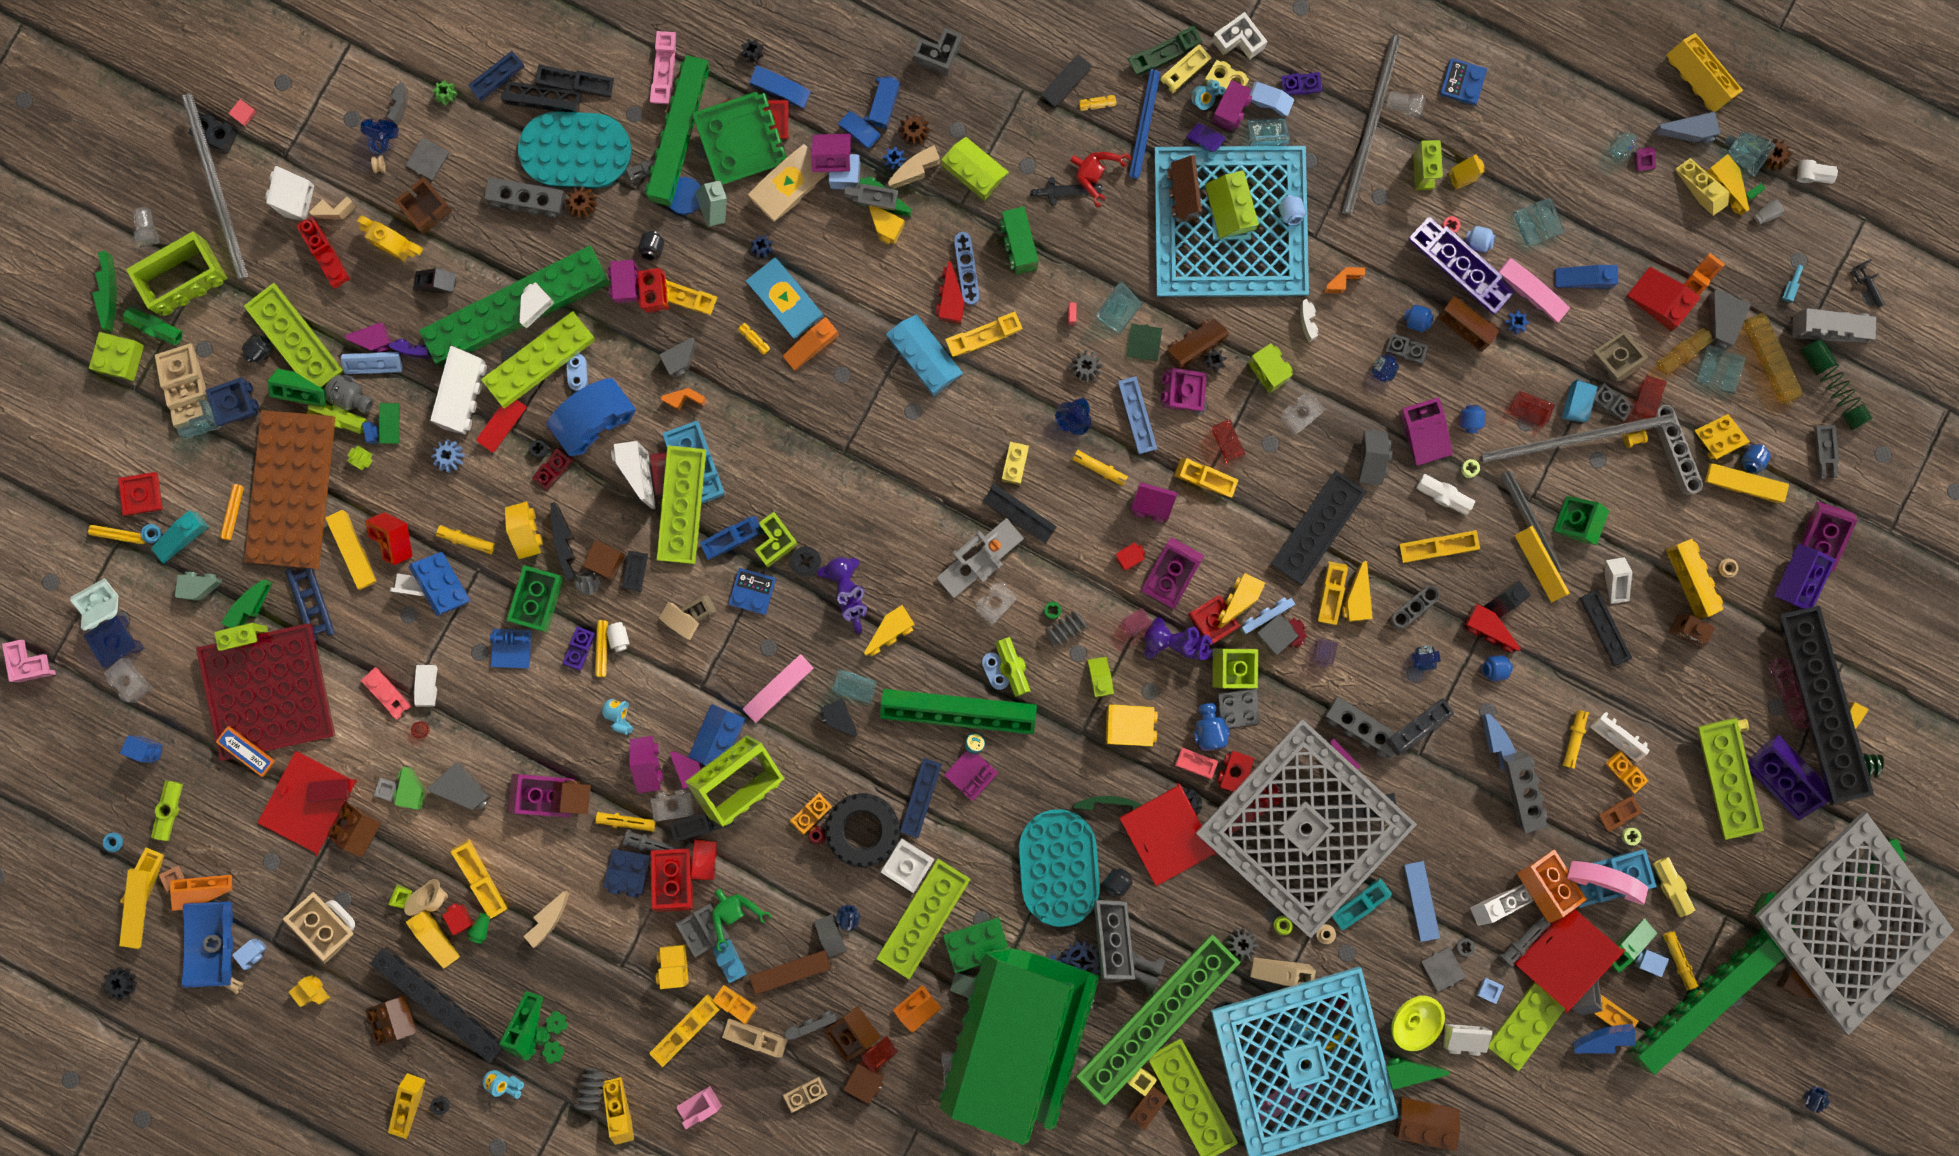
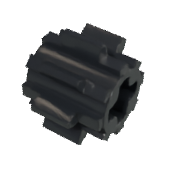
M747 39L748 42L741 45L743 49L741 55L747 58L748 63L751 61L758 63L757 59L764 57L762 53L764 47L758 44V39L754 41Z
M1213 348L1211 354L1205 353L1204 356L1207 360L1203 362V365L1208 366V372L1212 369L1218 373V368H1225L1223 361L1227 357H1222V350L1218 353ZM1216 357L1218 361L1212 364V359Z

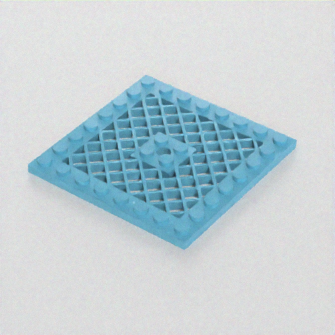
M1223 146L1214 152L1203 150L1201 147H1155L1156 297L1309 295L1306 146ZM1190 155H1195L1196 167H1198L1197 173L1202 169L1208 175L1203 182L1198 178L1199 190L1203 188L1205 191V184L1211 178L1213 180L1217 179L1215 174L1220 169L1225 174L1237 172L1239 169L1241 171L1244 170L1246 180L1250 178L1256 184L1249 190L1251 198L1256 202L1254 209L1260 206L1266 212L1261 218L1257 216L1258 223L1266 232L1261 237L1255 231H1250L1219 239L1212 210L1206 204L1209 200L1208 196L1204 200L1201 199V207L1203 206L1209 214L1204 219L1200 216L1198 220L1200 223L1195 228L1188 222H1181L1175 228V217L1171 215V206H1174L1173 199L1169 198L1171 180H1167L1166 169H1169L1170 163ZM1207 167L1217 168L1213 172H1211ZM1226 167L1236 168L1232 172H1230ZM1245 167L1254 168L1249 172ZM1264 167L1273 168L1268 172ZM1257 169L1265 175L1260 181L1252 175ZM1276 169L1284 175L1279 181L1271 175ZM1267 178L1275 184L1270 190L1262 184ZM1286 178L1287 189L1281 184ZM1258 187L1265 193L1260 200L1253 194ZM1277 187L1284 193L1279 200L1272 194ZM1289 195L1302 199L1306 215L1299 224L1290 225L1287 223L1288 226H1286L1281 221L1282 217L1278 218L1272 211L1279 206L1284 197ZM1267 197L1275 202L1270 209L1262 203ZM1211 215L1212 227L1206 222ZM1268 215L1276 221L1270 228L1263 222ZM1277 224L1285 230L1280 237L1272 230ZM1183 225L1191 231L1186 237L1178 232ZM1202 225L1209 230L1205 237L1197 232ZM1287 233L1288 245L1282 240ZM1193 234L1200 240L1195 247L1188 241ZM1211 234L1212 241H1218L1214 246L1206 240ZM1268 234L1276 240L1271 246L1263 240ZM1175 235L1181 240V242L1176 247ZM1251 235L1257 240L1252 246L1246 242L1251 240ZM1227 241L1237 242L1233 246H1231ZM1202 243L1210 249L1204 256L1197 250ZM1221 243L1229 249L1223 256L1216 250ZM1240 243L1248 249L1242 256L1235 250ZM1259 243L1267 249L1262 255L1254 250ZM1277 243H1280L1286 249L1281 255L1272 249ZM1183 244L1191 249L1186 256L1178 250ZM1193 252L1200 258L1195 265L1187 259ZM1212 252L1219 258L1214 265L1206 259ZM1231 252L1238 258L1233 265L1226 259ZM1250 252L1257 258L1252 265L1245 259ZM1268 252L1277 258L1271 265L1263 258ZM1287 252L1289 264L1282 258ZM1175 253L1182 259L1177 265ZM1259 261L1267 267L1262 274L1254 268ZM1278 261L1286 267L1281 274L1273 268ZM1183 262L1191 268L1186 275L1178 268ZM1202 262L1210 268L1205 274L1197 268ZM1221 262L1229 268L1224 274L1216 268ZM1240 262L1248 268L1243 274L1235 268ZM1270 270L1275 276L1264 275ZM1195 271L1200 277L1188 276ZM1212 271H1214L1218 275L1213 277H1207ZM1231 271H1233L1237 276H1227V275H1228ZM1250 271H1252L1256 276H1246V275H1247Z
M1361 967L1352 968L1210 1010L1248 1156L1279 1155L1399 1118ZM1332 997L1329 1004L1323 1001V999ZM1339 997L1345 1000L1341 1010L1334 1007ZM1313 1003L1311 1009L1304 1006L1306 1004ZM1320 1003L1327 1006L1322 1016L1315 1012ZM1348 1007H1350L1352 1017L1345 1013ZM1295 1008L1292 1014L1286 1012V1010ZM1301 1008L1308 1011L1304 1021L1297 1018ZM1332 1009L1339 1013L1334 1022L1327 1019ZM1276 1014L1273 1020L1267 1017L1269 1015ZM1282 1014L1290 1017L1285 1027L1278 1023ZM1313 1015L1320 1018L1315 1028L1308 1024ZM1343 1016L1350 1019L1345 1029L1339 1026ZM1258 1019L1255 1026L1249 1023V1021ZM1264 1019L1271 1022L1267 1032L1260 1029ZM1294 1021L1302 1024L1297 1033L1290 1030ZM1324 1022L1332 1025L1327 1034L1320 1031ZM1245 1025L1253 1028L1248 1038L1241 1034ZM1353 1025L1355 1027L1356 1035L1350 1032ZM1276 1026L1283 1029L1278 1039L1271 1035ZM1306 1027L1313 1030L1308 1040L1302 1037ZM1336 1028L1343 1031L1339 1041L1332 1038ZM1257 1031L1264 1035L1260 1044L1252 1041ZM1287 1033L1295 1036L1290 1045L1283 1042ZM1318 1034L1325 1037L1322 1044L1318 1039L1315 1040ZM1348 1035L1355 1038L1350 1048L1343 1044ZM1239 1037L1246 1040L1243 1047H1241ZM1269 1038L1276 1041L1271 1051L1264 1047ZM1299 1039L1306 1042L1300 1045H1296ZM1330 1040L1336 1043L1332 1053L1325 1050ZM1250 1043L1258 1047L1253 1056L1245 1053ZM1358 1044L1361 1054L1355 1051ZM1280 1045L1286 1047V1049L1281 1050L1282 1057L1276 1054ZM1341 1047L1348 1050L1343 1060L1336 1056ZM1262 1050L1269 1054L1264 1063L1257 1059ZM1323 1053L1329 1055V1058L1326 1063ZM1352 1054L1360 1057L1355 1066L1348 1063ZM1244 1056L1251 1059L1247 1067ZM1274 1057L1281 1060L1276 1070L1269 1066ZM1305 1059L1309 1060V1067L1301 1069V1062ZM1334 1059L1341 1062L1336 1072L1330 1069ZM1255 1062L1262 1066L1258 1075L1250 1072ZM1363 1063L1366 1073L1360 1070V1067ZM1284 1065H1285V1069H1286L1287 1076L1284 1075V1074H1282V1073H1280V1072L1282 1071ZM1346 1066L1353 1069L1348 1078L1341 1075ZM1267 1069L1274 1073L1269 1082L1262 1078ZM1328 1072L1334 1074L1330 1084L1323 1081L1330 1079ZM1357 1073L1364 1075L1360 1085L1353 1082ZM1249 1075L1255 1078L1252 1085L1250 1083ZM1278 1076L1286 1079L1281 1089L1274 1085ZM1339 1078L1346 1081L1341 1091L1334 1087ZM1260 1081L1267 1085L1262 1094L1255 1091ZM1367 1082L1369 1083L1370 1091L1364 1088ZM1313 1083H1314V1085L1312 1086L1311 1090H1310L1309 1088L1305 1087L1306 1085H1310V1084H1313ZM1320 1084L1327 1086L1323 1096L1316 1093ZM1289 1085L1292 1090L1295 1089L1293 1095L1286 1092ZM1350 1085L1357 1087L1353 1097L1346 1094ZM1271 1088L1279 1091L1274 1101L1267 1097ZM1302 1089L1309 1092L1304 1102L1297 1098ZM1332 1090L1339 1093L1334 1103L1327 1099ZM1362 1091L1369 1094L1364 1104L1358 1101ZM1253 1093L1260 1097L1257 1104ZM1283 1094L1290 1098L1286 1107L1278 1104ZM1313 1096L1320 1099L1316 1108L1309 1105ZM1343 1097L1350 1100L1346 1109L1339 1106ZM1265 1100L1272 1104L1267 1113L1260 1109ZM1295 1101L1302 1104L1297 1114L1290 1110ZM1325 1102L1332 1105L1327 1115L1321 1112ZM1355 1103H1357L1358 1105L1362 1106V1107H1358V1108L1352 1109V1108L1354 1107ZM1276 1107L1284 1110L1279 1119L1272 1116ZM1306 1108L1314 1111L1309 1120L1302 1117ZM1337 1109H1339V1110L1342 1111V1113H1338V1114H1335V1115H1334V1113H1335V1111H1336ZM1258 1112L1265 1116L1262 1122H1260ZM1288 1113L1295 1117L1290 1126L1284 1123ZM1318 1114L1321 1115V1116H1323V1117H1325V1118L1316 1120ZM1269 1119L1276 1122L1272 1132L1265 1128ZM1300 1120L1305 1122V1124L1297 1126ZM1281 1125H1282L1283 1127L1287 1128V1129H1285V1130H1282V1131H1279V1132H1278V1130L1280 1129Z

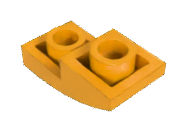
M1618 750L1605 763L1615 776L1634 794L1648 782V779L1638 767L1634 766L1622 751Z
M818 793L790 820V823L804 835L832 806Z

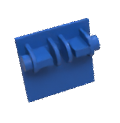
M493 629V634H490V642H492L491 667L530 668L531 630Z

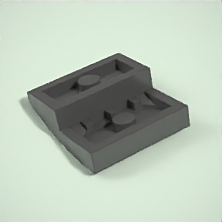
M711 904L674 924L693 958L714 947L718 942L712 920L713 907ZM722 925L724 939H727L729 935Z

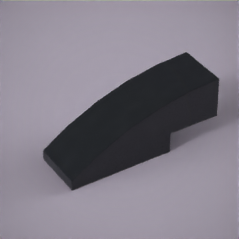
M706 813L670 823L669 825L674 842L726 828L735 825L733 820L732 823L722 827L708 818Z

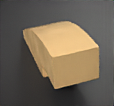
M935 145L919 152L905 162L889 180V189H896L925 178L924 170L939 165L940 158Z
M563 891L534 916L538 924L524 935V938L533 948L538 947L556 926L566 906L569 896L568 891Z
M728 1019L722 1036L724 1039L774 1057L783 1056L788 1041L786 1037L732 1019Z

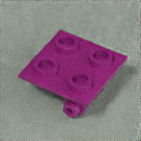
M966 750L944 776L973 801L998 772L979 754H972Z

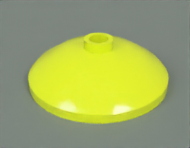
M1417 996L1405 1002L1398 1009L1392 1021L1391 1032L1394 1041L1401 1048L1408 1051L1422 1050L1431 1045L1438 1038L1444 1026L1445 1014L1443 1007L1437 1000L1429 996Z

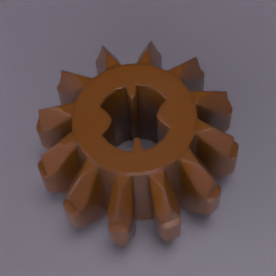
M913 113V118L906 115V121L901 120L900 124L902 126L898 127V132H901L899 135L900 139H905V144L912 141V146L916 145V141L922 145V139L927 140L928 135L926 133H930V128L927 127L929 122L923 121L924 117L922 115L917 119L916 113ZM916 127V132L913 133L912 129Z
M1777 138L1773 139L1772 142L1767 140L1759 148L1760 151H1763L1772 146V148L1758 154V157L1764 159L1759 164L1764 163L1765 170L1770 167L1772 172L1777 169L1782 170L1785 168V165L1789 164V157L1792 156V153L1787 151L1790 146H1784L1785 140L1778 142Z
M581 186L580 191L573 188L575 193L568 192L567 195L570 198L565 199V203L568 204L566 210L571 211L572 217L577 215L578 219H582L584 214L586 218H589V212L595 213L592 207L598 206L597 202H595L597 197L595 194L591 195L592 191L590 189L585 191L583 186Z

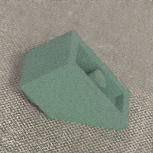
M721 181L703 184L695 191V195L707 227L724 224L727 198Z
M959 972L955 973L950 991L969 998L975 989L973 985L975 977Z

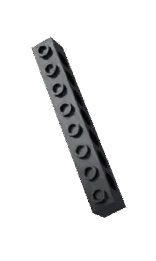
M389 947L382 948L370 962V965L489 1063L495 1061L504 1050L499 1045L500 1038Z

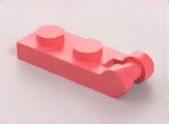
M375 667L361 680L395 719L398 720L405 709L408 710L412 707L378 668ZM398 700L400 705L395 708L393 704Z

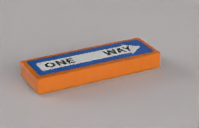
M227 726L216 741L217 744L261 777H264L275 763L274 759L230 726Z

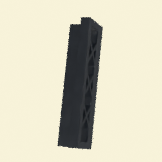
M507 81L505 92H501L500 99L506 105L577 113L579 112L582 93L581 91ZM511 87L519 88L522 93H510ZM532 90H537L540 93V96H531L527 94ZM550 93H556L559 98L552 99L545 97ZM569 95L576 96L575 102L565 101L564 99Z
M994 483L983 499L985 504L1044 544L1048 542L1057 526Z

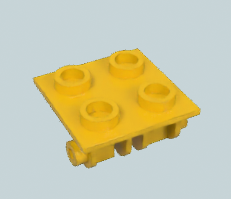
M1729 414L1694 431L1710 451L1708 457L1711 460H1716L1750 443Z

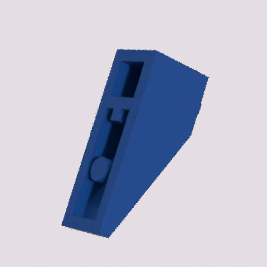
M1590 265L1555 269V288L1612 289L1618 284V265Z

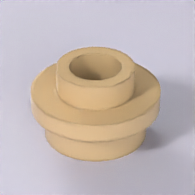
M1724 559L1718 566L1719 573L1723 577L1731 578L1737 574L1738 564L1733 559ZM1726 565L1730 566L1729 572L1725 570Z
M1325 924L1316 932V937L1319 942L1330 944L1335 940L1336 932L1332 926ZM1324 931L1330 933L1328 938L1323 937Z

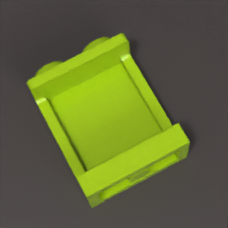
M1440 140L1421 141L1414 151L1415 190H1434L1435 179L1443 177Z
M249 623L214 632L218 650L223 651L257 642L256 635L268 632V628L265 625Z

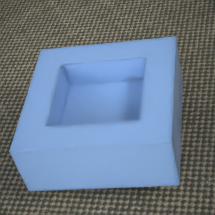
M1484 977L1477 996L1496 1004L1504 986Z

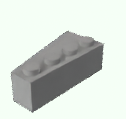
M1806 308L1793 316L1792 338L1817 340L1821 337L1825 341L1869 343L1876 340V317L1869 316L1866 313L1850 314L1849 312Z

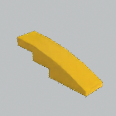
M707 994L649 1054L664 1067L721 1007L715 1004L713 999Z

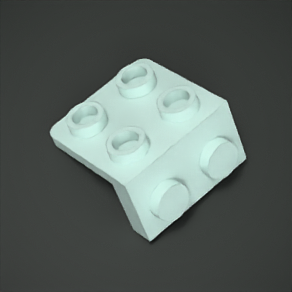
M105 578L70 598V601L82 614L81 629L83 631L94 629L100 622L110 620L117 614L119 595Z

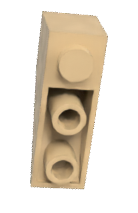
M1253 957L1250 977L1291 987L1314 980L1316 970L1309 964Z

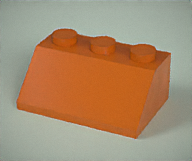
M1555 849L1517 872V875L1548 923L1564 917L1587 900L1577 883L1567 879L1569 871Z

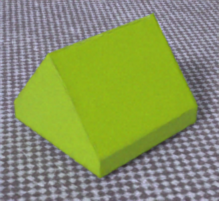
M396 885L388 905L404 909L407 899L412 894V890Z

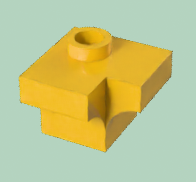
M313 975L304 977L289 991L300 1007L307 1005L311 1001L319 1005L330 999L329 995L322 988L323 984L320 979Z

